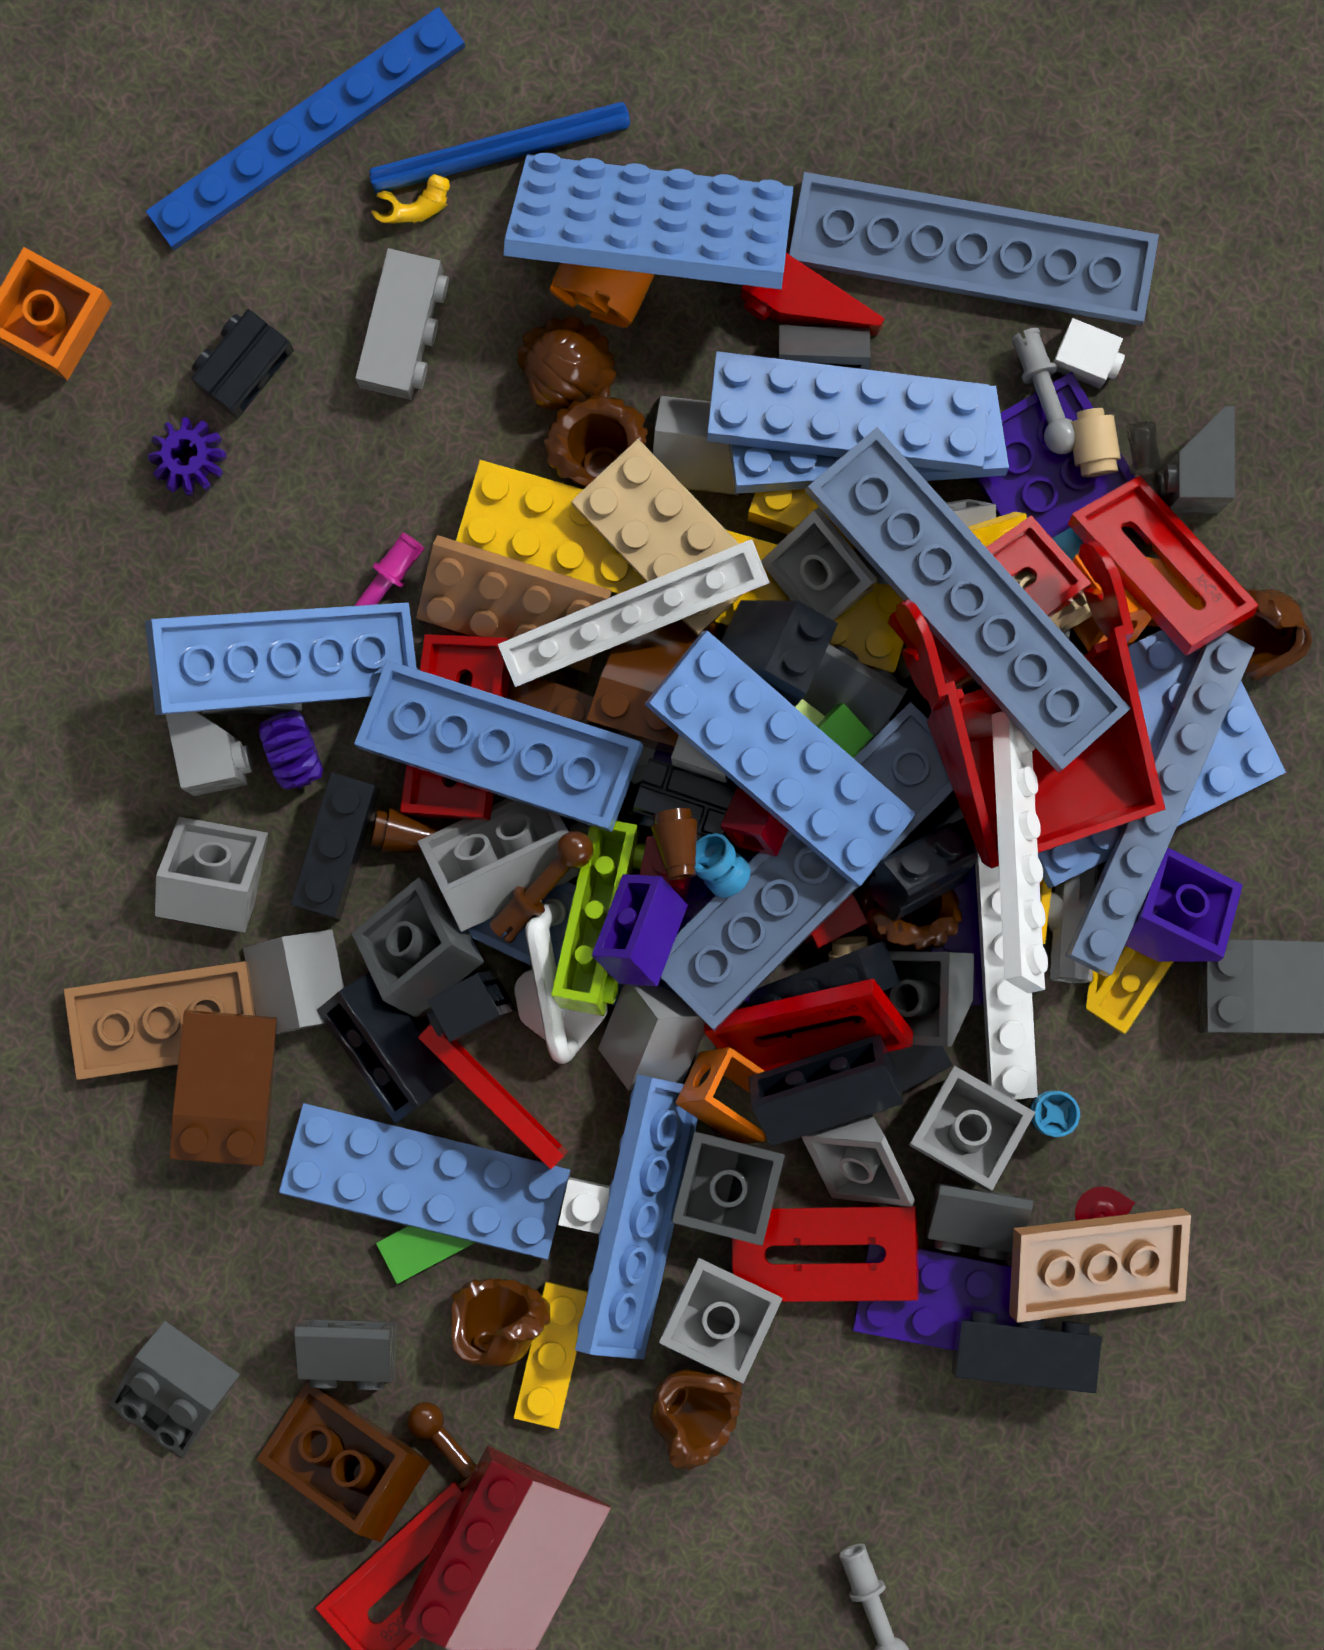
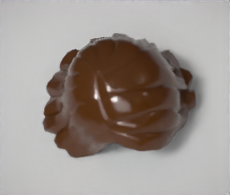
M567 317L564 320L548 319L545 326L535 327L530 332L524 334L522 337L524 345L519 346L517 351V363L524 371L528 380L532 399L541 408L549 410L568 409L574 400L585 402L590 396H605L608 398L611 395L610 386L614 383L617 374L613 369L615 365L614 354L609 352V340L604 335L600 336L599 330L595 325L591 324L585 327L581 319L577 317Z
M590 396L585 402L574 400L568 409H561L557 413V420L549 426V438L544 440L545 450L548 453L547 463L550 468L557 470L560 478H570L576 485L585 489L637 439L643 444L646 443L648 431L647 428L642 427L645 418L634 407L624 405L622 399Z
M1244 588L1259 606L1252 617L1230 629L1227 633L1255 647L1243 675H1247L1251 680L1258 681L1261 677H1269L1305 657L1312 645V637L1300 606L1291 596L1274 589L1255 590L1252 588L1247 590Z
M867 885L859 897L860 906L865 920L868 922L867 927L872 937L879 942L885 941L888 948L896 951L912 952L916 950L921 951L930 946L933 948L942 947L947 943L948 936L957 934L958 924L962 921V913L958 907L960 901L956 892L953 891L954 889L897 921L890 919L869 893Z
M490 1278L480 1281L474 1279L464 1284L461 1290L455 1291L452 1294L454 1300L451 1306L453 1349L455 1354L465 1363L478 1364L480 1366L513 1365L527 1353L532 1340L540 1335L544 1330V1326L550 1324V1304L547 1299L542 1297L536 1289L519 1283L514 1279Z
M684 1369L670 1374L659 1383L654 1393V1403L650 1419L656 1431L667 1444V1454L675 1468L691 1470L697 1466L707 1464L711 1457L719 1455L722 1447L728 1443L730 1433L737 1425V1417L741 1407V1382L724 1374L719 1376L717 1374H706L701 1371Z

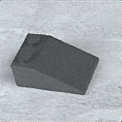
M1228 940L1222 960L1198 961L1199 1033L1324 1034V942Z

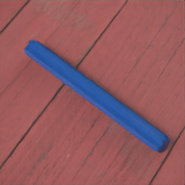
M618 102L373 167L369 170V176L375 193L384 190L392 191L426 182L433 174L445 177L625 129L630 126V117L625 103Z

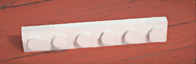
M748 540L498 644L514 686L517 687L770 582L753 540Z
M1002 711L992 714L1004 978L1009 983L1029 994L1045 990L1044 972L1048 968V958L1043 948L1042 927L1045 924L1046 918L1043 905L1040 902L1039 882L1043 878V868L1038 858L1037 838L1040 836L1041 827L1035 812V794L1038 791V780L1033 770L1032 756L1035 746Z
M979 856L975 863L988 1085L1013 1100L1038 1097L1032 993L1024 992L1004 978L999 866L991 869L981 862Z

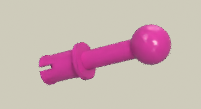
M402 532L380 563L375 562L372 565L379 573L354 606L377 605L393 583L402 587L404 585L403 577L425 550V547L408 534Z

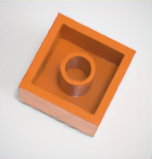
M23 247L0 286V344L68 381L110 309L112 302L100 288Z

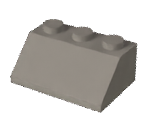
M506 798L492 805L490 821L462 819L419 840L418 843L460 931L463 932L498 915L514 897L513 890L517 886L528 889L557 856V843L569 831L560 815ZM571 868L555 887L579 876L580 868Z

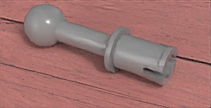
M1030 328L1024 330L1026 338L1022 339L1021 334L1018 333L1011 339L1024 370L1021 378L1023 383H1033L1048 422L1044 433L1046 446L1056 454H1068L1074 448L1075 431L1071 423L1072 420L1065 418L1051 380V376L1056 373L1057 367L1055 363L1050 362L1040 336V330L1038 328Z
M855 1544L843 1549L839 1557L851 1586L849 1596L853 1602H862L877 1642L874 1650H909L904 1641L894 1637L879 1597L886 1587L884 1582L878 1580L865 1544Z

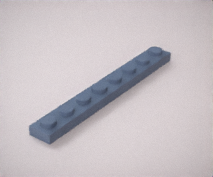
M1227 632L1201 647L1153 755L1166 810L1123 824L1065 954L1066 957L1105 977L1112 975L1255 647Z

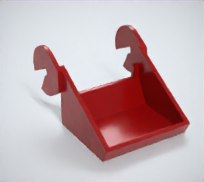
M1095 539L1080 545L1078 557L1095 583H1098L1102 589L1101 591L1091 587L1083 590L1097 626L1108 639L1094 644L1089 653L1083 656L1131 709L1059 773L1036 747L1032 751L1033 770L1038 780V791L1035 794V812L1041 827L1040 836L1037 838L1038 853L1166 810L1127 645L1134 634L1125 590L1119 571L1110 553L1102 543ZM910 599L902 601L896 605L895 616L911 644L913 643L916 649L908 647L901 650L915 686L923 698L929 702L932 710L927 720V725L981 862L991 869L998 867L992 714L1002 712V710L983 689L964 694L962 688L956 690L954 681L945 683L936 645L922 612Z

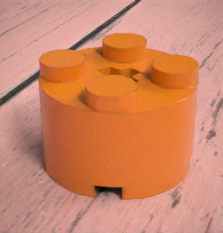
M560 263L549 290L556 298L568 306L575 308L576 304L591 311L590 317L613 326L627 328L628 325L631 326L654 278V274Z

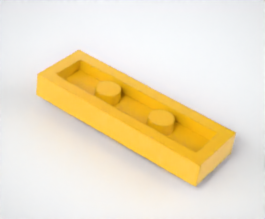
M546 1281L542 1297L547 1299L550 1304V1324L544 1326V1330L531 1342L514 1419L559 1429L577 1353L575 1347L578 1338V1325L583 1316L588 1291Z

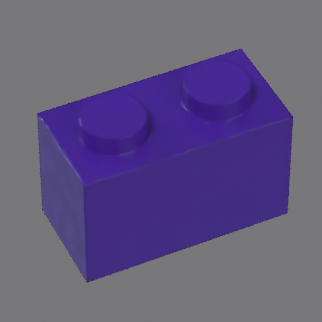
M623 874L591 956L619 984L657 987L688 905L662 876Z

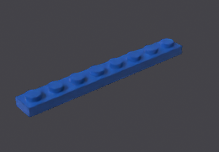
M437 7L146 210V213L173 251L464 49V41L441 9Z

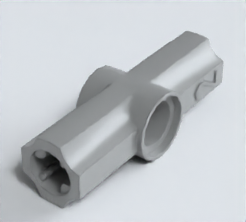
M1099 865L1056 885L1055 892H1051L1048 924L1050 931L1053 932L1050 979L1053 981L1079 984L1092 982L1093 970L1066 957L1065 954L1098 882Z

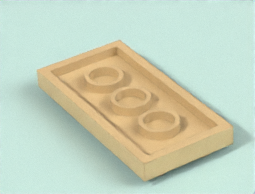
M639 439L571 501L572 506L646 583L739 544ZM742 595L681 620L699 636L701 632L705 631Z

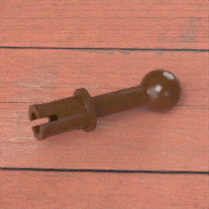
M571 831L559 839L556 846L557 856L528 889L517 886L513 890L514 897L490 921L489 924L494 933L501 937L506 932L507 934L503 937L504 940L512 943L535 915L541 916L545 912L541 901L571 868L584 867L592 859L594 848L592 841L586 834Z
M431 1402L416 1404L411 1408L407 1416V1425L410 1432L417 1438L430 1439L463 1477L457 1486L460 1489L466 1487L477 1465L443 1427L444 1416L441 1409Z

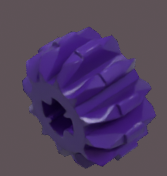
M188 417L181 418L180 430L176 431L171 423H165L163 427L169 436L164 439L155 435L151 440L161 451H154L148 454V460L152 464L159 465L153 472L154 477L158 481L167 479L166 488L172 493L178 490L182 484L185 494L192 496L195 492L194 482L197 481L205 491L210 490L211 484L206 476L210 473L215 477L221 478L223 475L222 469L213 462H221L227 459V453L222 449L216 448L222 441L220 435L217 432L208 434L209 426L202 420L196 424L193 430ZM190 447L197 456L190 457L189 465H184L178 457L184 456L186 448Z
M296 710L286 713L283 711L270 716V719L260 723L259 733L263 749L273 774L281 787L286 790L296 787L299 789L321 778L323 772L322 763L309 727L301 713Z

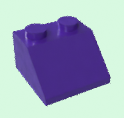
M1167 848L1125 946L1155 961L1222 960L1225 955L1243 885Z

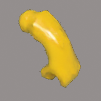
M433 174L428 179V185L423 190V194H420L418 200L411 204L400 203L391 192L385 190L379 192L376 196L391 201L392 208L386 214H381L375 210H372L371 213L381 223L422 222L432 215L439 213L448 205L446 203L448 198L446 194L450 189L449 179Z

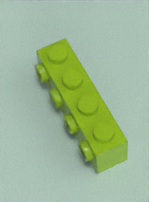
M616 821L612 833L593 826L589 828L588 837L592 841L594 852L590 862L581 867L551 993L559 1008L605 1016L607 1003L614 1004L619 983L591 955L622 875H636L637 870H641L646 843H643L644 839L637 825Z

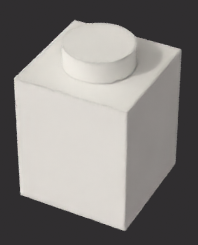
M1072 318L1053 363L1056 364L1057 372L1064 375L1072 372L1076 380L1101 389L1107 377L1115 380L1125 358L1124 354L1118 352L1123 338Z
M570 1177L558 1225L599 1234L605 1219L610 1186Z

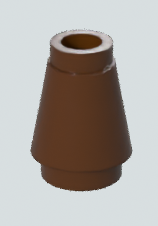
M391 808L387 812L377 810L371 832L370 846L379 847L380 852L423 853L418 841L439 831V827Z
M677 808L655 813V824L651 826V830L664 868L667 871L668 880H681L696 876L697 820L692 819L691 809Z

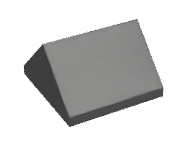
M660 396L653 455L687 490L739 496V494H735L729 444L706 441L710 401Z
M819 507L813 510L761 560L764 568L791 601H799L833 621L873 591L877 582L875 576Z
M332 929L279 937L243 948L245 961L248 962L256 1016L277 1017L276 1034L326 1024L317 1012V1009L344 988Z
M624 984L598 1050L628 1091L634 1089L637 1074L683 1084L703 1037L705 1022L674 992L660 986Z
M872 1114L845 1122L839 1126H833L802 1136L831 1198L912 1207L915 1201L914 1196L885 1135Z
M698 1258L674 1305L659 1343L744 1383L783 1298Z

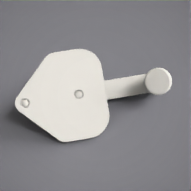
M548 899L543 903L545 912L541 916L535 915L526 924L525 933L532 969L524 972L517 980L515 997L520 1020L546 1040L548 1052L554 1061L559 1064H565L573 1059L575 1054L607 1015L608 1007H606L605 1016L559 1008L552 998L551 993L557 967L549 929L551 926L559 925L564 921L566 908L558 899Z

